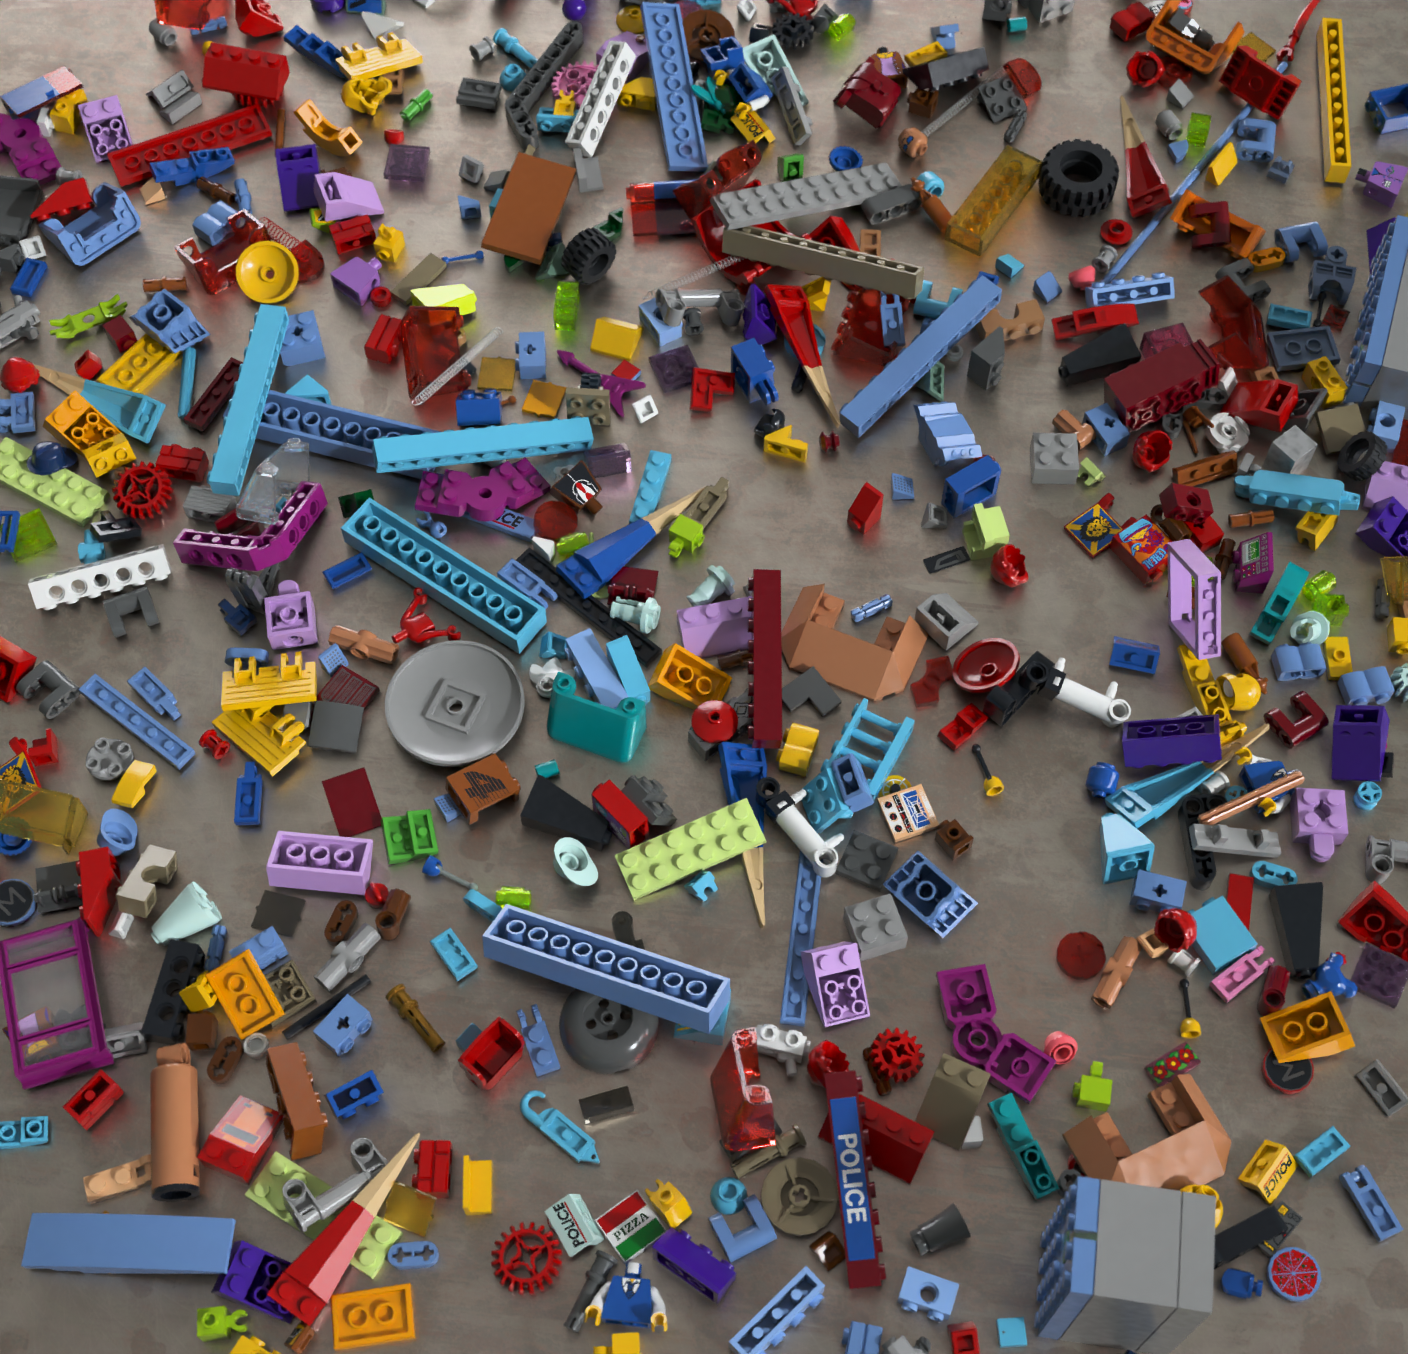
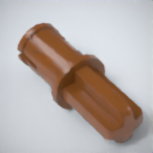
M1271 509L1254 512L1248 510L1245 513L1228 515L1230 528L1241 526L1254 527L1255 524L1269 523L1274 520V513Z

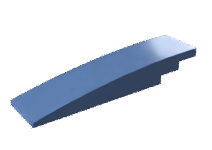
M32 1213L21 1266L26 1269H52L54 1271L107 1274H227L236 1220L231 1218L139 1214Z

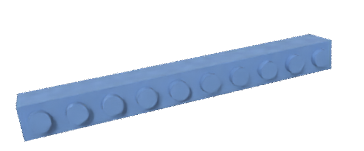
M983 275L977 281H972L967 291L959 294L955 298L954 303L949 308H944L940 316L935 321L932 320L921 335L917 334L907 348L901 349L895 360L888 362L884 366L883 371L878 376H873L864 389H860L849 404L845 403L839 411L841 425L858 438L864 434L1001 301L1002 289Z

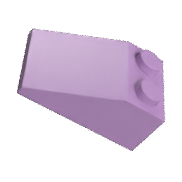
M626 31L607 40L596 52L597 65L600 63L609 41L626 42L636 55V58L625 83L633 81L649 62L646 39L639 43L636 41V34Z

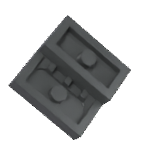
M315 701L307 746L355 754L364 707L336 702Z

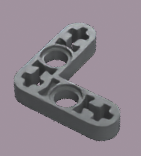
M1205 389L1202 392L1201 399L1186 406L1221 410L1226 404L1228 396L1221 389ZM1184 407L1180 408L1177 414L1169 413L1161 419V431L1166 433L1170 439H1175L1180 434ZM1170 422H1174L1173 430H1170Z

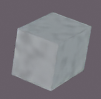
M1294 425L1272 442L1263 467L1268 471L1299 475L1308 468L1318 444Z

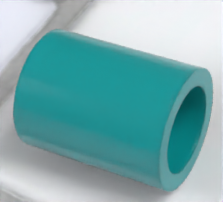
M1026 17L1007 19L1008 32L1027 30Z
M555 759L534 766L537 776L541 775L546 779L560 774Z

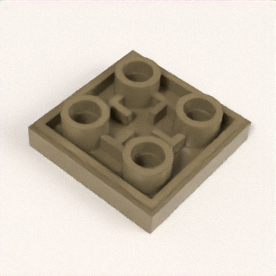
M1358 404L1324 410L1314 414L1326 455L1341 452L1342 447L1345 446L1348 440L1359 432L1366 431Z
M293 959L264 975L285 1013L284 1016L271 1023L272 1027L317 1002Z

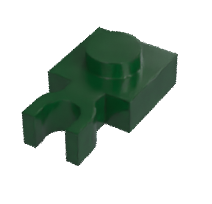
M704 108L701 120L702 129L719 133L720 129H722L726 133L733 134L735 125L730 118L725 119L723 118V113Z

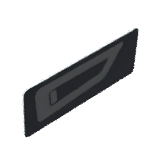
M964 546L923 559L930 574L970 561Z

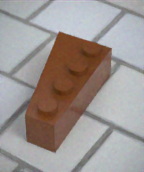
M297 1042L267 1048L266 1067L273 1094L279 1093L276 1095L279 1116L283 1115L285 1139H291V1149L289 1150L291 1161L321 1154L324 1128L328 1126L326 1114L321 1112L319 1108V1093L317 1091L314 1092L312 1088V1073L307 1071L305 1067L307 1064L304 1051L300 1052Z

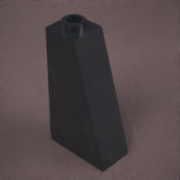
M1123 323L1062 357L1058 373L1060 378L1064 379L1066 386H1071L1117 373L1131 364L1140 362L1141 354L1126 324Z
M537 776L520 815L522 825L559 838H574L584 846L602 852L604 845H608L612 837L609 821L545 777Z
M1314 882L1274 886L1268 896L1286 969L1291 972L1290 977H1297V979L1310 978L1319 967L1323 883Z

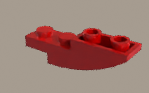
M1114 304L1072 311L1070 315L1051 319L1056 341L1097 332V334L1108 332L1123 323L1127 327L1139 325L1135 304Z

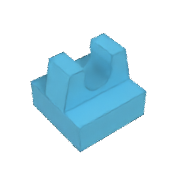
M700 871L684 885L688 893L693 894L701 902H705L708 899L704 894L706 887L711 892L718 890L714 882L715 877L710 871Z

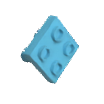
M825 768L802 788L807 792V795L801 801L810 825L817 833L823 832L838 818L850 819L853 816V812L843 800L833 768Z

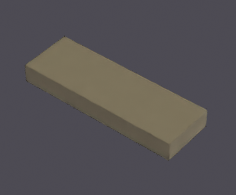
M430 253L390 291L391 296L407 306L412 301L410 290L426 288L447 267L446 262Z

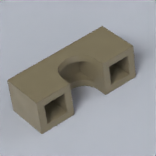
M148 845L145 852L139 855L134 869L128 872L123 886L117 889L115 899L118 901L119 912L143 918L148 917L157 902L155 884L151 883H169L178 869L176 851Z

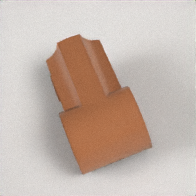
M1067 410L1058 412L1052 421V424L1062 433L1077 434L1078 451L1096 438V433L1091 425L1087 423L1081 424Z

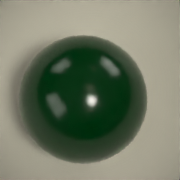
M725 81L723 85L716 86L715 97L717 101L720 100L724 105L723 109L726 111L723 114V118L728 119L734 116L739 103L747 104L732 82ZM706 101L703 102V108L718 112L714 105Z

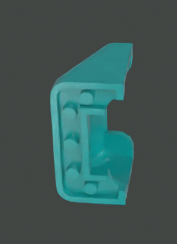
M558 671L552 685L546 725L548 735L554 740L616 762L625 763L630 761L647 728L645 701L627 697L620 701L617 709L601 705L574 695L576 690L574 678Z

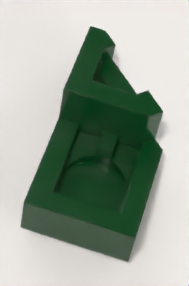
M620 207L610 212L608 220L593 228L598 229L610 241H613L621 235L623 208Z

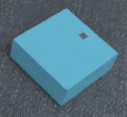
M1024 1317L996 1320L999 1348L1027 1346Z

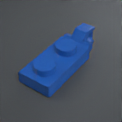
M255 761L245 762V774L237 778L235 825H260L263 781L262 775L257 774Z

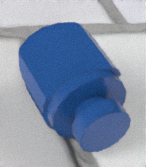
M1229 1268L1223 1273L1221 1287L1228 1295L1246 1299L1251 1298V1294L1254 1292L1255 1296L1261 1297L1263 1281L1258 1280L1254 1282V1275L1251 1272Z

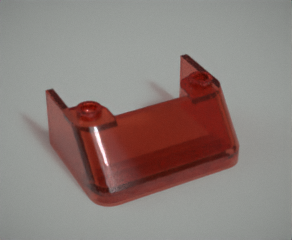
M1228 275L1199 290V295L1210 305L1211 312L1209 315L1214 323H1218L1221 327L1222 339L1208 346L1218 360L1219 368L1227 370L1229 367H1232L1233 370H1262L1268 367L1269 359L1263 319L1257 305Z

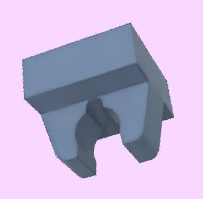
M1278 156L1271 165L1267 177L1285 184L1295 165L1292 164L1291 160L1286 162L1281 160V156Z

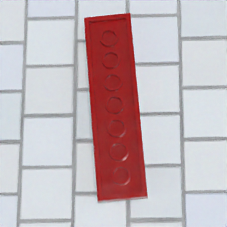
M254 104L108 153L107 155L118 182L123 187L152 177L150 163L189 158V153L192 151L229 147L232 150L270 137L272 132L259 104Z

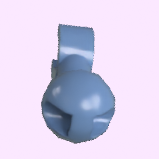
M424 511L427 520L416 518L418 526L429 528L430 534L436 539H440L447 532L445 524L440 521L434 522L429 512Z

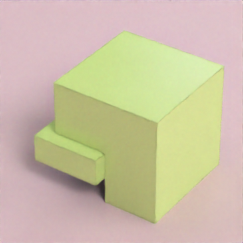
M982 503L974 504L971 514L972 520L965 521L962 528L971 561L993 557L995 552L1008 544L1010 537L1000 506L984 509Z

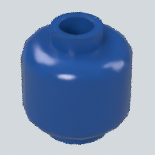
M1097 762L1096 765L1089 768L1086 787L1092 791V796L1105 799L1106 795L1115 793L1119 773L1115 770L1114 765Z

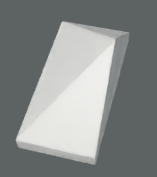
M362 11V17L374 39L377 36H383L404 26L402 21Z

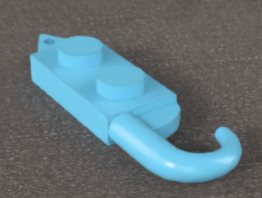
M532 1090L523 1095L520 1101L521 1113L540 1129L545 1136L578 1163L580 1161L600 1163L594 1146L595 1140L560 1111L548 1108L538 1115L529 1108L528 1102L532 1097L539 1096L545 1098L543 1092Z

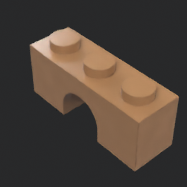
M1033 299L1016 304L1014 319H1005L1000 316L997 309H993L975 325L981 341L999 326L1003 328L1004 340L1016 339L1020 336L1036 334L1042 331L1045 317L1037 300Z

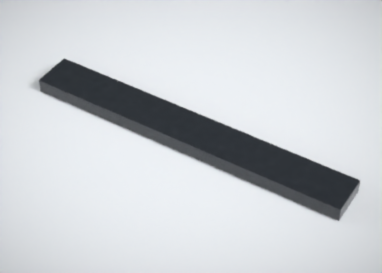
M530 547L516 559L517 562L553 589L558 596V600L611 641L627 635L637 660L646 668L662 653V649L629 623L617 617L611 618L610 609L595 597L590 595L583 599L556 571V567Z

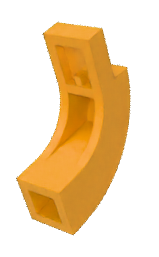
M310 99L305 100L293 112L304 125L302 130L318 146L334 155H351L363 143L351 126L339 128L331 124Z

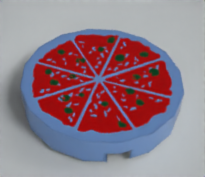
M1286 1247L1277 1251L1269 1259L1266 1273L1267 1281L1271 1289L1280 1298L1302 1302L1311 1298L1319 1289L1321 1282L1320 1268L1316 1260L1307 1251L1297 1247Z

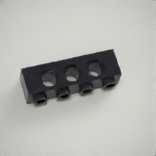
M170 939L141 1034L147 1041L174 1045L177 1043L178 1038L182 1037L184 1032L183 1020L185 1014L188 1015L190 1010L179 994L176 996L170 995L174 990H183L196 982L199 968H202L205 963V954L199 944ZM188 966L183 973H177L181 967ZM173 1012L170 1019L163 1020L167 1013Z

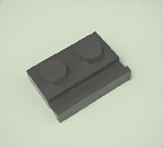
M463 78L458 96H456V102L461 105L495 110V104L502 89L501 83Z

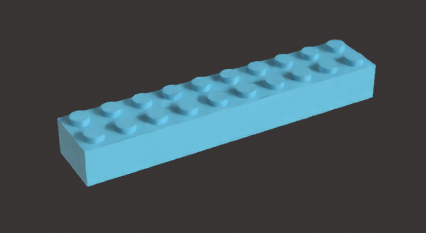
M370 497L341 527L345 543L362 552L415 588H421L423 593L518 654L522 652L547 622L544 607Z

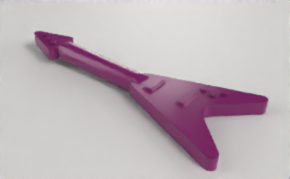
M557 350L558 355L566 366L570 364L582 373H598L574 358L575 355L572 352ZM605 374L601 375V386L606 390H610V402L620 417H623L622 394L645 388L646 384L641 381Z

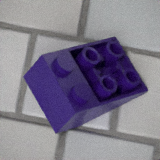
M315 144L275 149L284 211L319 207L314 194L315 174H321Z
M1391 496L1373 505L1355 534L1370 549L1408 569V511L1394 496Z
M1336 705L1333 722L1332 780L1381 782L1390 722L1385 706Z
M243 1240L234 1242L230 1252L227 1274H219L211 1292L288 1324L293 1319L292 1314L266 1295L280 1274L291 1263Z

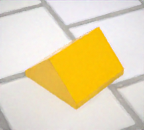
M606 316L598 318L595 323L590 351L630 361L644 327Z

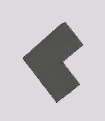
M813 666L782 688V702L790 712L809 699L820 714L824 716L840 705L841 700Z

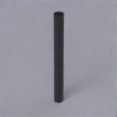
M365 974L283 1030L282 1033L288 1040L335 1008L346 994L352 996L370 984L369 977Z

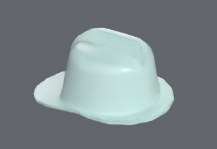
M564 837L557 841L554 846L555 856L553 859V866L557 874L580 886L594 884L598 879V871L584 845L571 837Z

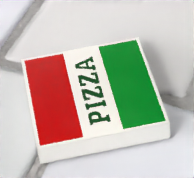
M638 1190L595 1220V1223L625 1265L652 1246L667 1231Z

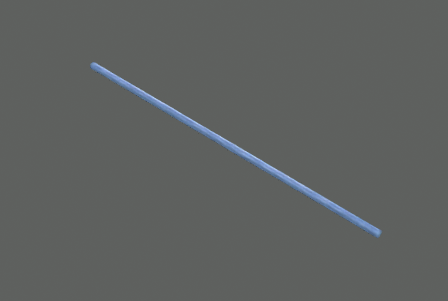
M1282 61L1275 70L1282 74L1288 67L1287 62ZM1249 103L1245 105L1170 196L1172 204L1162 207L1104 276L1101 280L1104 284H1109L1185 190L1238 128L1239 121L1246 118L1254 108Z

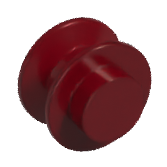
M831 430L830 435H825L824 432H821L819 436L821 450L826 453L828 448H832L836 452V447L840 446L838 434H834L833 430Z

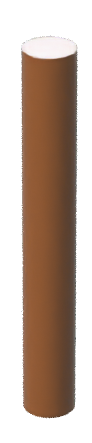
M281 108L277 110L275 149L283 148L285 110Z

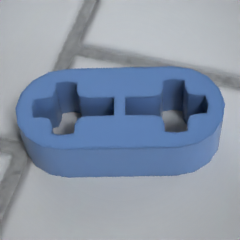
M228 648L226 650L225 663L234 667L235 658H241L243 668H249V657L255 656L257 668L267 667L269 652L259 648Z
M430 1241L397 1243L388 1251L389 1262L394 1268L399 1270L429 1268L435 1265L439 1259V1251L435 1244ZM425 1248H429L430 1252L434 1253L429 1256L427 1261L424 1260L423 1256H416V1254L424 1253ZM399 1250H403L406 1255L411 1254V1257H404L401 1263H398L397 1259L394 1258V1256L398 1255Z

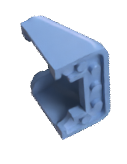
M106 182L97 186L92 192V199L96 207L63 227L59 220L54 218L46 219L38 224L42 233L72 263L78 266L86 265L136 232L141 225L140 217L125 191Z

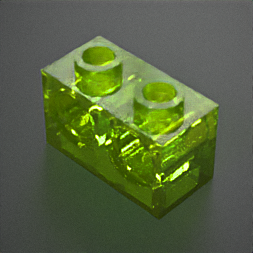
M558 281L553 311L555 330L576 331L580 302L579 282Z

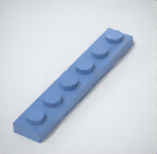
M94 674L78 689L84 697L178 770L196 754L194 749L98 675Z

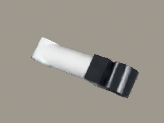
M1062 657L1058 659L1055 667H1051L1049 670L1042 662L1033 661L1019 675L1020 684L1025 689L1035 690L1039 687L1038 695L1051 701L1056 698L1101 719L1108 727H1118L1131 715V708L1126 701L1122 699L1114 700L1118 686L1117 682L1112 681L1106 694H1100L1066 678V673L1062 672L1065 659ZM1030 672L1034 673L1037 676V679H1034L1031 676ZM1113 710L1119 714V717L1114 715Z
M772 777L760 779L756 786L755 797L757 804L766 808L765 813L775 825L777 823L813 865V870L818 876H832L836 871L838 863V853L834 847L844 839L843 834L834 835L824 842L795 807V804L807 795L804 789L790 796L786 790L780 793V784L776 779ZM765 790H769L773 792V794L765 795L762 792ZM828 859L831 863L825 865L820 860Z

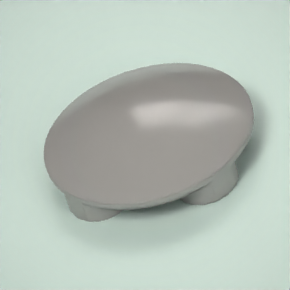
M99 738L89 750L85 764L90 774L98 779H116L124 775L133 763V751L131 746L122 740Z

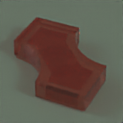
M949 656L926 660L925 675L919 681L910 685L916 708L937 704L939 702L938 691L945 682L954 679Z

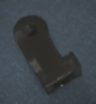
M625 911L617 912L612 918L615 940L645 950L642 939L635 941L632 916Z

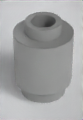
M158 17L150 22L149 32L160 43L170 46L176 41L177 34L175 29L163 18Z
M1171 110L1162 111L1157 115L1155 124L1166 138L1175 140L1183 133L1182 124Z

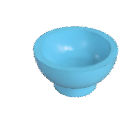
M508 64L500 74L499 82L501 87L508 91H514L526 76V73L517 64Z
M734 1177L719 1179L713 1185L710 1192V1200L713 1207L725 1215H733L740 1212L744 1208L742 1200L748 1197L744 1184Z

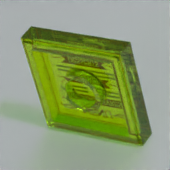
M40 508L20 516L14 552H11L15 562H19L57 545ZM4 523L1 524V528H0L1 534H2V527H3Z

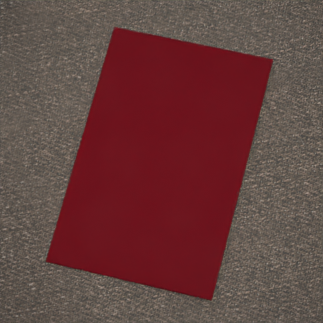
M365 767L322 781L340 837H350L381 826L382 818Z

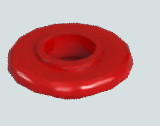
M1111 219L1103 223L1100 233L1106 242L1113 245H1122L1131 239L1133 231L1127 222ZM1113 229H1118L1121 232H1114Z

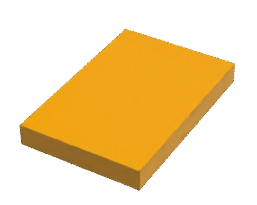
M250 949L245 950L205 974L240 1040L245 1039L247 1036L285 1015Z
M410 1283L332 1294L331 1313L335 1351L415 1339Z

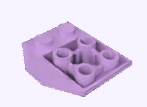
M117 95L78 105L96 163L109 160L108 153L133 145Z
M337 172L315 174L314 194L325 221L354 218L358 215L384 213L373 182Z
M844 941L801 951L805 978L824 1027L870 1016L857 943Z

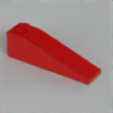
M235 0V19L239 30L245 35L250 34L254 37L282 31L284 26L278 14H273L270 11L272 6L265 2V0Z
M829 216L809 234L812 241L860 252L853 234L842 217ZM843 283L856 295H860L866 290L859 285Z
M1374 880L1355 898L1338 920V923L1356 939L1364 943L1365 941L1379 947V950L1386 953L1388 951L1408 963V912Z

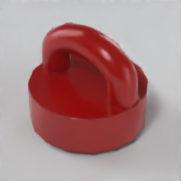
M371 882L365 892L367 904L373 908L383 907L389 895L388 888L384 884Z

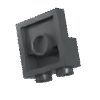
M635 775L626 780L625 787L621 791L648 818L651 825L672 826L677 818L672 814V808L663 802L668 796L663 791L664 787L657 780H648L645 776L637 778Z

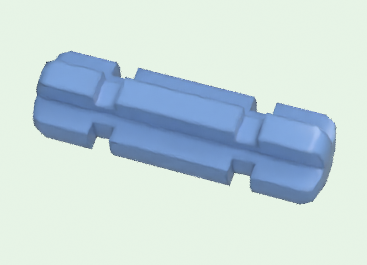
M224 16L217 17L216 20L212 18L199 21L198 24L196 22L189 24L192 35L199 34L200 31L204 33L217 30L218 27L220 29L227 27Z
M885 594L880 599L876 598L861 605L862 608L857 607L851 610L850 615L854 622H859L863 620L864 616L867 618L882 611V608L887 609L891 607L893 603L892 598L889 594Z
M215 925L212 929L211 935L213 937L210 938L207 952L208 959L205 961L204 969L208 970V972L220 966L219 961L221 960L225 943L223 939L226 938L227 933L225 926Z

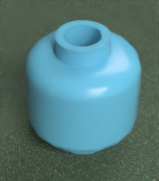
M932 171L923 172L918 176L917 180L924 181V189L933 195L936 194L938 198L942 196L945 185L940 177Z

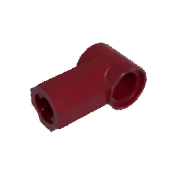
M1277 965L1269 966L1261 998L1257 1003L1258 1012L1262 1016L1281 1010L1285 1003V993L1291 973L1285 967ZM1267 1000L1274 1002L1276 1006L1270 1005Z

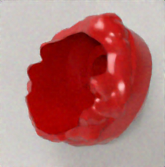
M1150 50L1148 52H1135L1126 66L1129 80L1133 85H1139L1142 88L1156 83L1165 72L1160 58Z
M12 357L2 367L0 375L1 386L5 390L22 393L30 385L38 384L40 374L39 370L30 361L19 357Z
M1161 430L1142 433L1136 439L1133 448L1135 464L1149 473L1162 467L1170 459L1169 452L1172 450L1173 444L1170 437Z
M1006 544L994 553L990 573L997 582L1014 588L1028 581V573L1024 562L1025 555L1020 554V548H1015L1012 544Z
M1178 908L1164 909L1157 917L1154 935L1169 950L1180 952L1183 949L1187 950L1194 943L1197 935V923L1195 918L1187 911Z
M828 1040L820 1042L809 1053L807 1073L810 1081L815 1085L826 1088L825 1073L849 1071L850 1062L845 1060L847 1057L846 1053L839 1050L837 1045Z

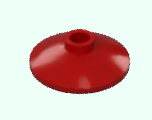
M707 701L695 709L691 719L692 729L705 742H725L735 734L738 727V716L735 710L723 701ZM712 716H717V717H719V719H718V720H712L711 717H712Z

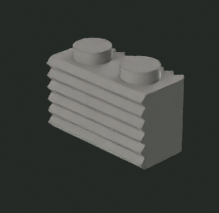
M192 485L183 504L188 518L191 517L212 523L237 506L233 495L215 494L206 485H201L200 487Z

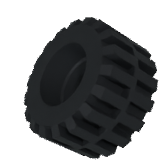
M587 228L575 235L568 243L563 252L561 264L580 284H593L602 278L612 266L616 257V246L598 229Z

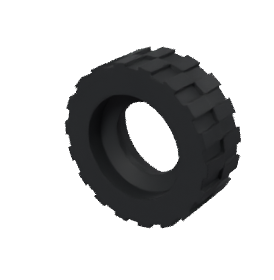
M1359 432L1342 447L1338 455V468L1354 481L1368 479L1382 466L1386 459L1388 447L1373 432ZM1368 450L1365 456L1357 462L1362 453Z

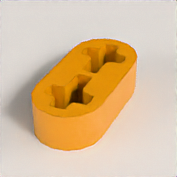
M1271 247L1250 253L1248 259L1254 266L1253 272L1256 273L1281 267L1286 254L1279 247Z

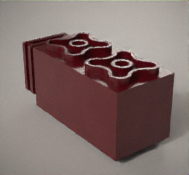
M1201 339L1186 346H1183L1180 342L1104 378V404L1108 403L1111 409L1116 411L1118 419L1128 428L1129 432L1137 431L1150 422L1158 421L1164 415L1174 413L1188 404L1197 402L1205 389L1218 385L1219 362L1212 350Z

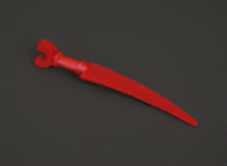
M1311 0L1305 7L1293 27V33L1289 35L1288 43L1277 52V61H1282L1285 56H1287L1288 61H1293L1294 46L1299 42L1304 27L1320 0Z

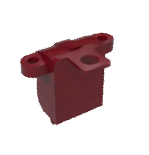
M869 56L846 79L844 86L833 102H836L838 99L835 105L840 109L845 105L874 128H881L898 103L901 88L896 82L877 71L874 66L876 60Z

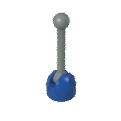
M430 855L426 860L422 873L432 877L442 874L468 887L469 890H478L476 883H469L443 870L442 863L438 858Z

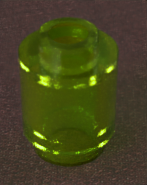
M849 13L841 14L829 24V35L835 40L843 39L854 29L856 25L855 18Z
M577 531L558 538L559 543L556 544V549L559 556H564L567 559L574 555L575 551L589 545V540L585 532L579 533Z
M1321 570L1304 583L1302 587L1303 595L1309 601L1320 600L1336 588V577L1331 572Z
M501 886V890L496 891L495 903L500 905L502 909L506 904L523 910L530 909L531 890H526L525 887Z

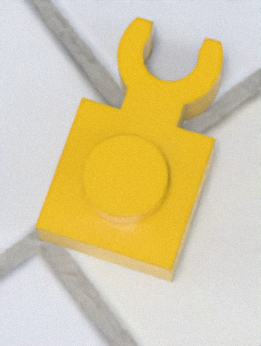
M560 90V100L555 101L553 115L574 116L576 108L574 91L571 90V94L565 96L563 90Z

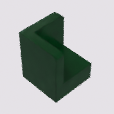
M372 489L338 497L343 518L351 517L369 497L374 500Z

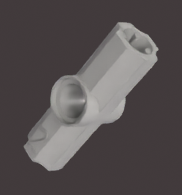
M364 923L347 942L342 941L334 948L331 958L313 976L314 979L325 990L330 992L348 972L352 973L358 969L364 960V955L380 940V934L371 925Z

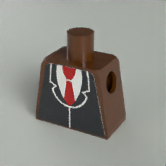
M582 460L556 482L549 491L550 495L576 514L586 507L594 516L603 508L595 499L602 490L601 486Z

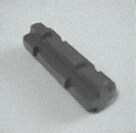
M1017 111L1004 133L1003 139L1009 143L1014 141L1015 136L1023 125L1022 123L1027 118L1026 111Z
M1387 577L1377 580L1375 616L1379 619L1389 617V608L1387 607H1390L1391 591L1388 589H1391V580L1387 579Z

